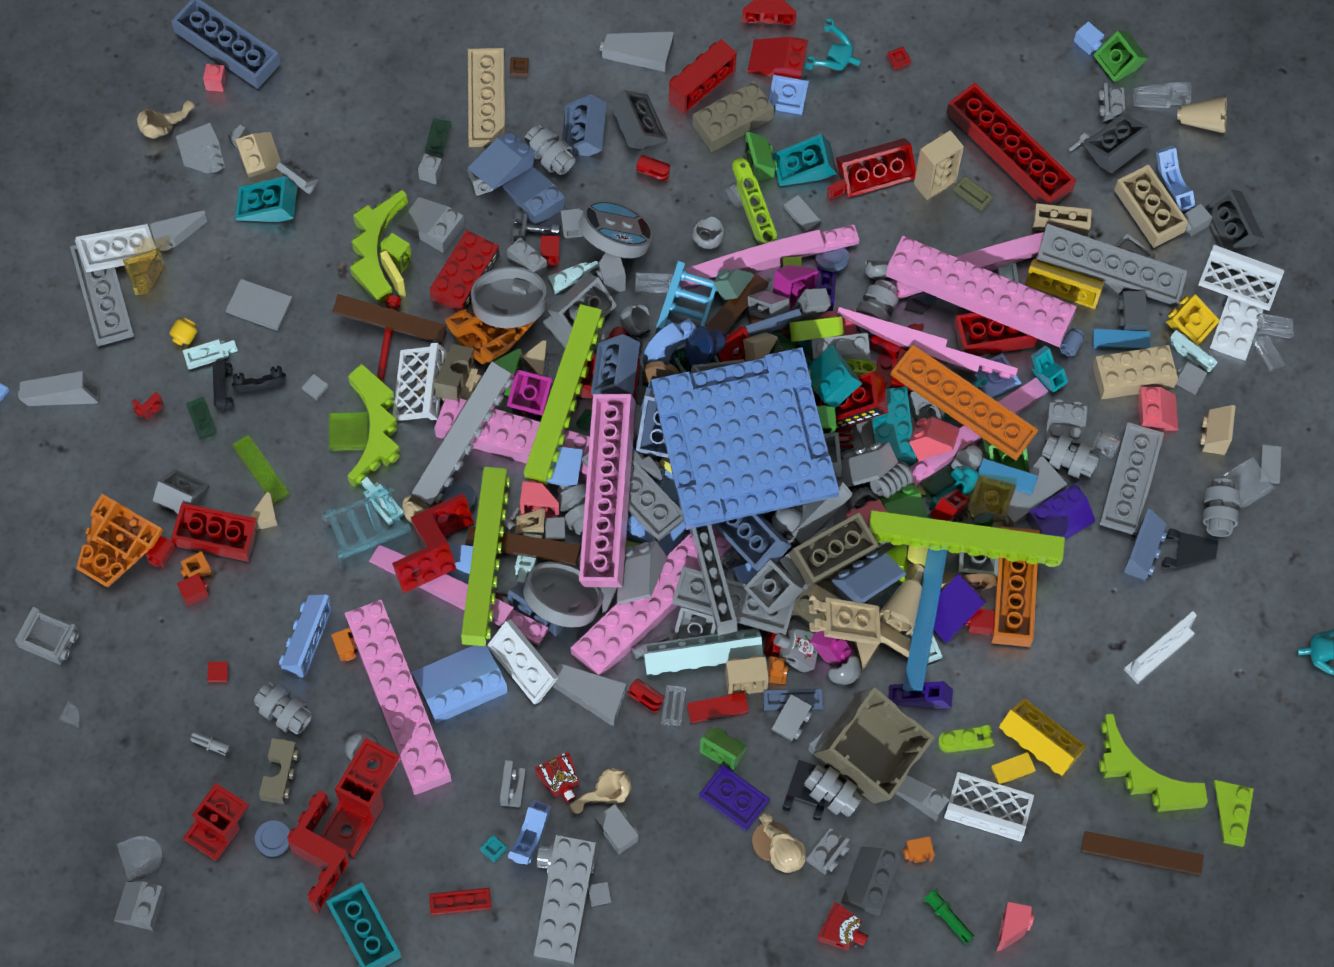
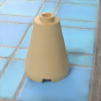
M1222 96L1181 105V109L1177 111V120H1181V124L1225 133L1227 97Z
M913 578L906 579L879 611L883 624L899 633L901 630L907 631L905 635L911 634L915 628L923 589L918 580Z

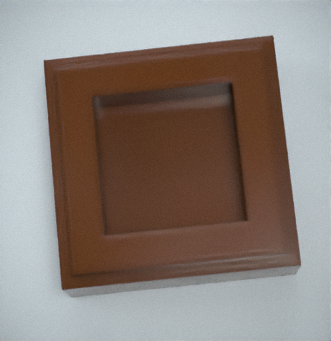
M511 57L510 76L528 77L529 58Z

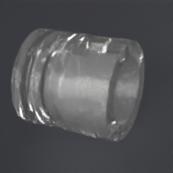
M1100 429L1092 450L1095 449V452L1098 453L1099 451L1101 455L1113 459L1121 438L1110 433L1107 434L1106 431L1103 433V430Z

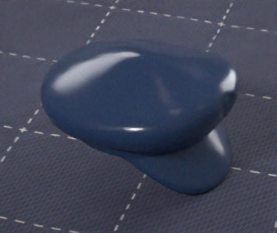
M705 326L697 327L689 335L685 344L687 362L691 366L709 363L724 348L726 343L724 334L719 330H709Z

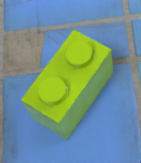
M393 233L383 239L381 251H388L402 275L412 262L410 244Z

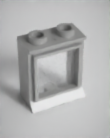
M32 607L15 642L19 648L61 665L63 660L68 658L72 643L77 641L79 630L76 624H71Z

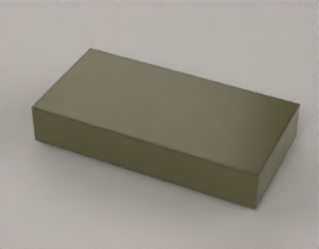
M964 176L953 188L954 192L981 212L994 198L993 195L967 176Z

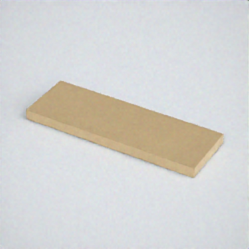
M504 48L468 49L469 147H488L496 138L505 134Z

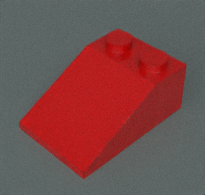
M796 37L755 39L747 72L772 77L774 74L801 79L808 40Z

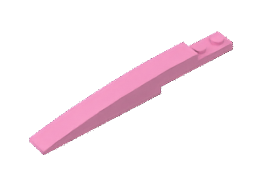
M855 225L821 233L820 230H815L738 251L684 270H687V273L714 281L717 273L724 269H738L751 273L782 266L783 257L802 258L859 244L860 240ZM680 280L679 286L682 287L681 289L701 285L688 280Z
M1044 232L956 257L988 271H994L999 267H1005L1009 264L1037 256ZM897 280L890 281L897 288L896 297L898 300L923 292Z
M838 307L836 310V314L857 326L907 350L912 345H915L945 365L973 374L977 373L978 369L981 368L982 372L988 374L996 372L999 373V377L1005 379L1013 378L1017 374L1018 368L946 347L948 339Z
M1034 378L998 403L1018 415L1047 394L1048 390L1037 378ZM962 426L959 429L960 431L952 451L919 460L909 467L913 477L911 483L918 487L952 462L958 451L964 450L971 445L977 446L983 441L982 437L966 426Z
M378 545L369 562L396 575L392 563L406 556ZM445 574L419 586L421 589L465 611L468 584ZM495 598V604L491 605L490 610H493L492 622L502 627L505 621L511 619L528 641L537 646L540 645L548 631L547 626L515 611L514 607Z

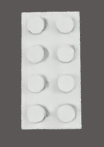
M148 224L75 238V243L86 272L156 260L159 257Z
M1248 288L1241 290L1243 295H1251ZM1266 295L1258 297L1260 301L1266 303ZM1228 296L1210 349L1246 361L1264 309Z
M511 619L505 621L487 645L488 649L534 704L539 703L559 678Z

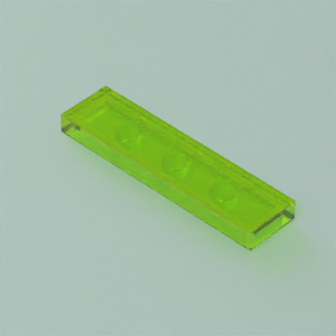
M249 435L232 445L265 494L267 492L271 494L273 505L290 496L289 491Z

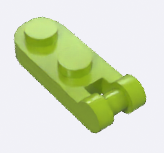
M991 725L946 731L938 739V746L944 752L988 748L995 744L994 739L991 738ZM977 735H983L984 740L978 741Z

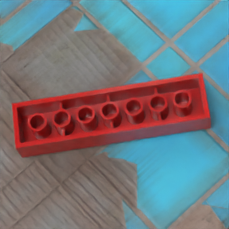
M975 82L948 103L946 114L1039 204L1056 205L1074 190L1076 179Z

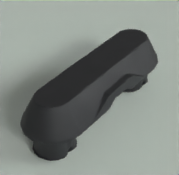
M223 359L213 364L214 406L221 411L232 409L234 405L233 398L226 397V387L223 381L225 374L230 375L232 373V364L225 363Z
M274 366L271 367V374L264 375L258 379H245L243 373H239V376L236 373L232 377L234 382L231 385L238 393L279 386L284 383L286 374L282 372L281 366H277V369Z

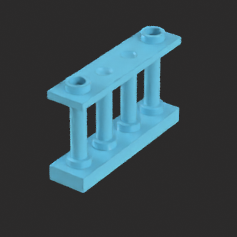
M678 261L655 334L672 323L668 319L670 313H677L702 321L700 326H705L716 291L718 292L713 283L714 281L687 273V270H684L685 263ZM680 280H688L711 287L710 297L681 289L682 287L679 286ZM681 296L707 304L705 313L677 306L674 303V299Z

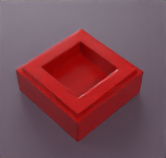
M903 46L887 52V57L894 70L911 64V59Z
M842 179L827 187V197L829 200L846 193L847 183L845 180Z
M228 661L208 662V683L228 682Z

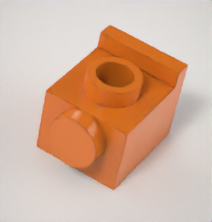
M202 551L180 561L183 567L180 569L184 580L195 574H199L200 578L212 575Z
M350 628L331 634L340 661L355 659L354 649H357Z
M769 657L768 683L785 685L788 666L784 665V658Z
M930 836L906 841L905 848H903L904 859H908V862L914 861V863L923 862L926 858L929 861H933L935 855Z

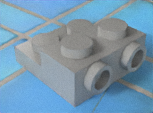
M1063 400L1049 402L1045 443L1050 436L1060 439L1063 434L1073 439L1072 445L1080 446L1081 443L1084 444L1087 406H1083L1081 402H1073L1072 405L1064 404Z

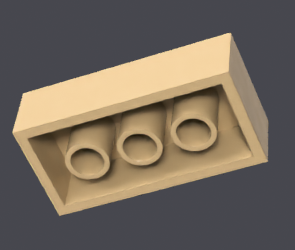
M951 130L947 133H941L931 143L927 142L920 148L914 185L926 200L957 181L964 146Z
M1149 164L1117 180L1114 191L1153 248L1185 232L1188 225L1187 219Z
M1169 345L1096 356L1093 363L1101 400L1138 394L1141 387L1172 389L1175 388L1178 381Z

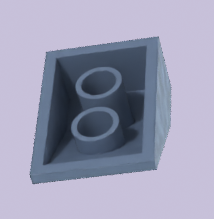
M508 131L496 138L468 167V170L495 190L532 168L536 151L511 131Z
M534 167L503 185V188L523 213H528V219L534 225H539L565 208V197Z

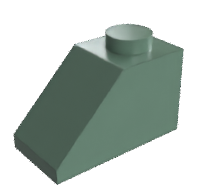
M724 269L718 273L713 283L722 300L735 299L740 296L754 275L751 272L738 269Z

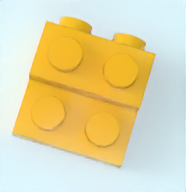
M1196 294L1186 295L1179 301L1180 306L1177 309H1172L1167 314L1169 318L1166 323L1174 331L1177 330L1184 334L1192 343L1199 345L1220 320Z

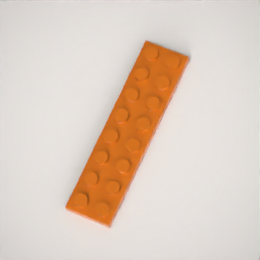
M915 345L909 348L891 371V376L1015 461H1017L1038 433L1037 428Z

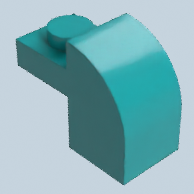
M1044 346L1031 355L1034 364L1031 369L1036 378L1047 389L1055 392L1068 383L1064 368L1054 363L1049 347Z

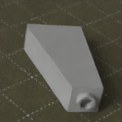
M674 32L606 34L605 40H602L600 44L602 58L665 72L674 43Z
M80 371L21 381L18 397L27 406L99 403V385L86 373Z
M1043 456L1037 460L1029 471L1031 474L1038 475L1032 495L1015 490L1003 506L1000 519L1004 525L1015 528L1026 520L1031 509L1066 489L1067 483Z
M837 481L839 497L796 506L795 509L801 513L799 525L793 532L785 531L784 535L791 545H800L813 536L852 496L853 493L844 482Z
M561 663L558 664L557 669L553 668V671L559 677L553 684L555 689L614 726L626 692L625 683Z

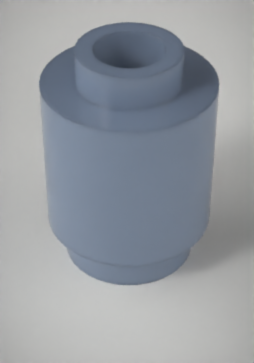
M1077 328L1069 330L1059 347L1061 353L1065 356H1075L1084 341V333Z

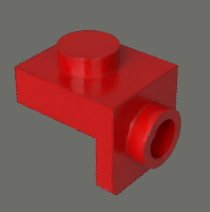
M157 392L143 405L135 399L132 401L133 411L139 417L144 416L146 419H149L154 413H158L164 404L162 397Z

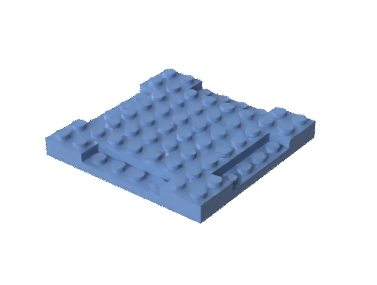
M803 347L765 355L762 359L691 374L684 372L651 380L686 530L839 497V488L831 457L826 446Z

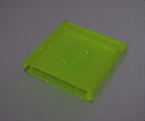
M329 413V450H365L368 442V413Z

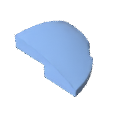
M449 545L457 569L448 574L468 584L473 546Z

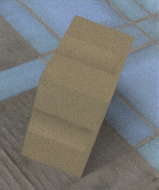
M872 687L855 695L813 754L828 767L831 766L840 773L839 776L845 781L849 779L858 786L856 790L875 804L888 801L893 797L905 780L912 765L920 759L935 737L914 719L902 713L896 704L878 689Z

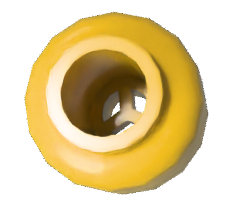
M185 317L177 319L169 331V334L173 337L172 341L180 346L183 343L186 345L191 344L198 332L195 327L196 324Z

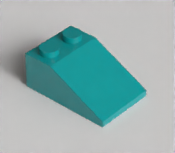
M823 134L773 153V159L777 163L776 173L780 186L819 181L837 174L831 143Z
M286 176L240 186L238 188L235 219L238 221L281 222L294 219L297 186Z
M833 344L808 366V370H811L810 379L814 390L822 401L830 407L836 408L862 384Z

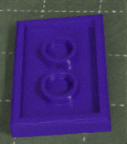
M957 574L940 592L933 630L946 643L987 602L961 574Z
M724 764L721 765L699 793L700 798L745 831L750 828L771 800Z

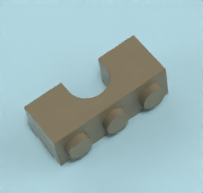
M452 344L450 350L446 351L444 363L439 366V375L433 380V388H435L437 397L458 401L463 389V374L460 373H470L474 363V348Z
M272 738L268 759L270 763L280 765L281 771L274 777L263 776L259 792L261 801L285 804L286 798L289 799L291 793L289 783L290 779L293 780L295 775L293 765L294 761L298 760L300 752L297 749L296 742Z

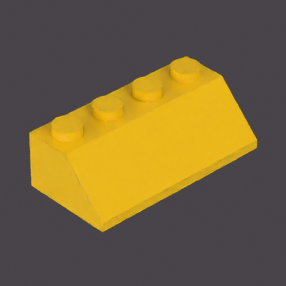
M1033 259L1025 286L1096 309L1105 282Z
M1025 698L1009 711L999 726L1005 735L1015 739L1022 748L1028 749L1034 754L1036 759L1046 763L1053 772L1061 776L1069 770L1087 747Z

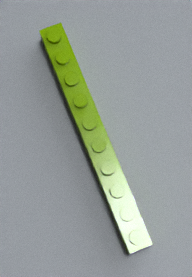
M582 304L579 306L524 469L525 480H535L543 485H547V480H552L555 469L552 468L553 462H558L560 451H558V448L565 443L566 434L564 433L566 428L569 429L572 417L570 415L572 411L576 410L577 394L580 395L582 392L583 384L581 382L587 376L588 361H592L594 350L592 349L598 343L599 328H603L605 322L601 309Z
M484 467L461 634L462 644L486 646V640L491 637V627H488V624L493 621V610L490 609L491 605L495 604L496 594L493 593V587L497 588L498 581L495 571H499L500 559H497V554H501L502 542H499V538L504 535V526L501 523L502 520H506V509L503 508L504 504H508L506 488H510V476H507V469Z
M871 510L868 528L877 543L885 541L891 542L893 545L906 544L913 548L928 547L934 551L942 549L949 550L951 553H968L971 556L985 555L991 559L1006 558L1012 562L1021 560L1026 561L1028 564L1042 563L1049 567L1060 566L1063 560L1065 537Z

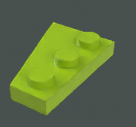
M1214 780L1213 784L1216 791L1223 843L1243 847L1245 845L1254 789Z

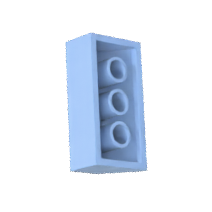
M308 595L307 600L303 601L300 608L302 613L300 618L295 620L293 626L295 631L293 636H289L286 647H288L287 651L281 655L279 661L283 673L305 679L332 611L328 595Z

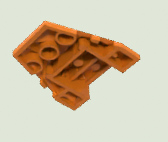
M466 309L445 319L451 333L456 336L458 345L474 348V358L481 364L490 362L508 352L535 322L533 321L527 325L515 328H499L484 323L475 315L474 311L467 312Z
M101 494L91 511L92 521L90 528L86 529L85 534L88 536L85 545H82L76 569L102 585L109 587L155 545L164 529L106 495Z

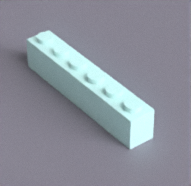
M758 628L739 630L719 636L718 634L642 645L647 675H658L668 671L678 672L689 668L697 669L702 666H717L726 663L731 658L749 659L753 655L763 657L762 638Z

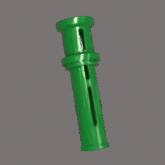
M937 888L923 899L924 902H928L935 910L934 913L941 916L965 945L975 937L951 910L950 903L939 895Z

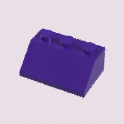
M1076 483L1028 512L1026 521L1033 530H1040L1039 534L1065 537L1066 540L1093 524L1095 518L1087 497Z

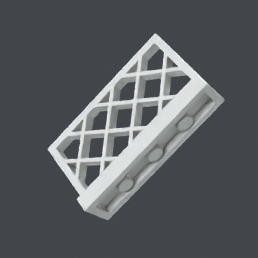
M1214 245L1198 285L1269 311L1285 270ZM1211 262L1220 265L1221 268L1214 270ZM1228 270H1235L1239 274L1231 276ZM1224 272L1227 278L1220 280L1217 274ZM1213 276L1216 282L1210 283L1204 281L1205 277ZM1246 276L1254 277L1257 281L1249 283ZM1242 278L1245 285L1238 287L1234 280ZM1230 282L1233 289H1226L1223 284ZM1268 282L1275 286L1273 288L1267 289L1264 283ZM1260 285L1263 291L1255 293L1252 287ZM1248 288L1251 295L1245 296L1241 293V290ZM1266 295L1269 300L1268 304L1260 301L1258 297Z
M431 343L430 347L400 350L392 415L397 421L420 418L438 419L441 397H437L435 394L433 380L439 375V366L444 363L446 350L438 343ZM425 353H429V358L423 363L420 358ZM406 355H413L414 358L406 364ZM419 361L422 365L414 372L411 368ZM426 368L427 375L421 380L418 375ZM410 371L412 375L404 381L403 376ZM417 378L420 382L411 389L409 385ZM424 385L425 392L419 397L416 393ZM408 388L410 392L402 399L401 393ZM415 395L417 400L409 406L407 402ZM422 403L423 411L415 413L414 410ZM406 405L408 410L404 414L399 415V410Z
M1193 611L1125 667L1124 670L1137 684L1194 636L1195 633L1190 628L1197 615Z
M957 772L944 818L1021 842L1034 795ZM959 779L968 781L971 787L962 790L958 784ZM985 786L990 793L981 796L977 788ZM973 790L978 798L969 801L965 793ZM1004 792L1008 795L1009 799L1001 802L996 794ZM962 796L966 804L959 806L953 804V800ZM993 796L997 804L988 807L984 799ZM1020 797L1028 800V804L1021 808L1016 802V799ZM981 802L985 810L981 812L976 811L972 805ZM1012 802L1016 810L1008 813L1003 805ZM1000 807L1004 816L1000 818L995 817L992 810ZM1019 813L1023 819L1022 824L1015 823L1011 816Z

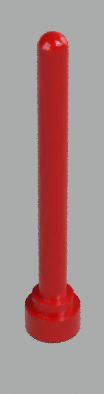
M389 295L386 297L385 305L387 308L397 311L401 305V298ZM386 328L377 372V378L380 381L384 380L392 330Z

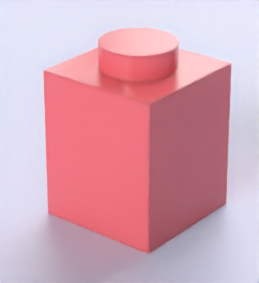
M206 64L203 77L205 89L208 91L224 92L227 78L224 65Z

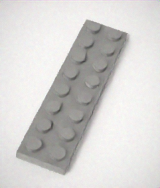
M1050 224L1045 226L1036 258L1037 260L1129 291H1146L1147 297L1174 306L1179 304L1187 275V270Z

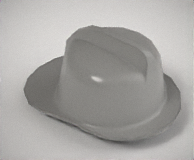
M915 391L910 393L908 397L909 407L917 421L922 418L928 419L931 417L945 421L944 411Z

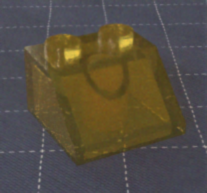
M159 248L123 260L135 296L138 294L143 295L153 290L165 269Z
M979 476L967 509L970 519L985 523L1004 521L1016 484Z

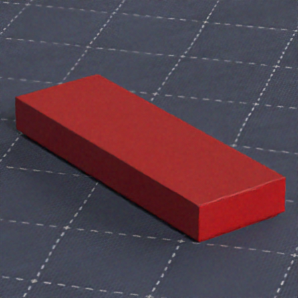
M745 692L687 703L691 724L749 712Z
M490 887L429 894L431 915L492 909Z

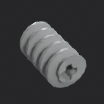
M899 461L880 479L871 481L870 486L877 496L889 498L890 495L907 486V483H911L913 477L908 465L903 461Z

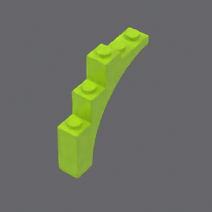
M403 190L393 193L388 200L377 204L373 210L367 205L364 208L358 209L353 215L354 222L362 234L356 235L352 240L353 250L361 260H356L350 267L351 275L378 306L386 302L387 296L393 295L392 288L384 278L379 266V246L388 223L399 210L408 204L407 194Z
M362 364L348 376L349 384L360 395L366 405L370 420L369 439L365 451L358 464L347 475L348 481L353 487L362 484L361 481L371 471H376L380 467L381 462L388 466L390 463H395L400 457L399 446L388 437V435L392 436L396 432L398 427L397 420L385 410L393 405L394 392Z
M1114 714L1105 715L1100 726L1101 732L1105 733L1106 738L1103 743L1104 751L1108 753H1104L1101 760H1099V770L1103 772L1104 778L1128 776L1125 778L1126 788L1130 789V795L1154 793L1152 794V802L1157 807V812L1204 808L1208 799L1205 783H1188L1173 780L1145 766L1124 743L1117 729Z

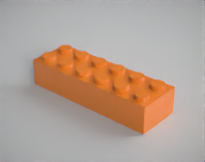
M1001 526V529L1040 533V530ZM999 558L997 585L995 586L994 629L991 643L1031 647L1034 636L1038 563L1028 564L1026 561L1021 560L1012 562L1006 558Z

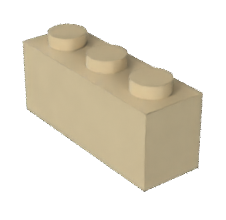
M1036 203L1032 230L1044 231L1045 226L1050 224L1059 228L1064 227L1065 230L1083 236H1088L1091 226L1092 209Z

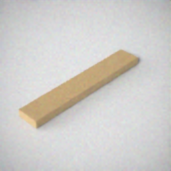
M816 584L811 588L809 596L811 602L815 600L823 602L826 597L842 600ZM880 622L881 642L909 657L911 639Z

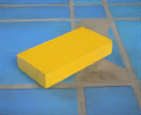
M1028 752L991 766L995 779L1000 785L1036 771Z

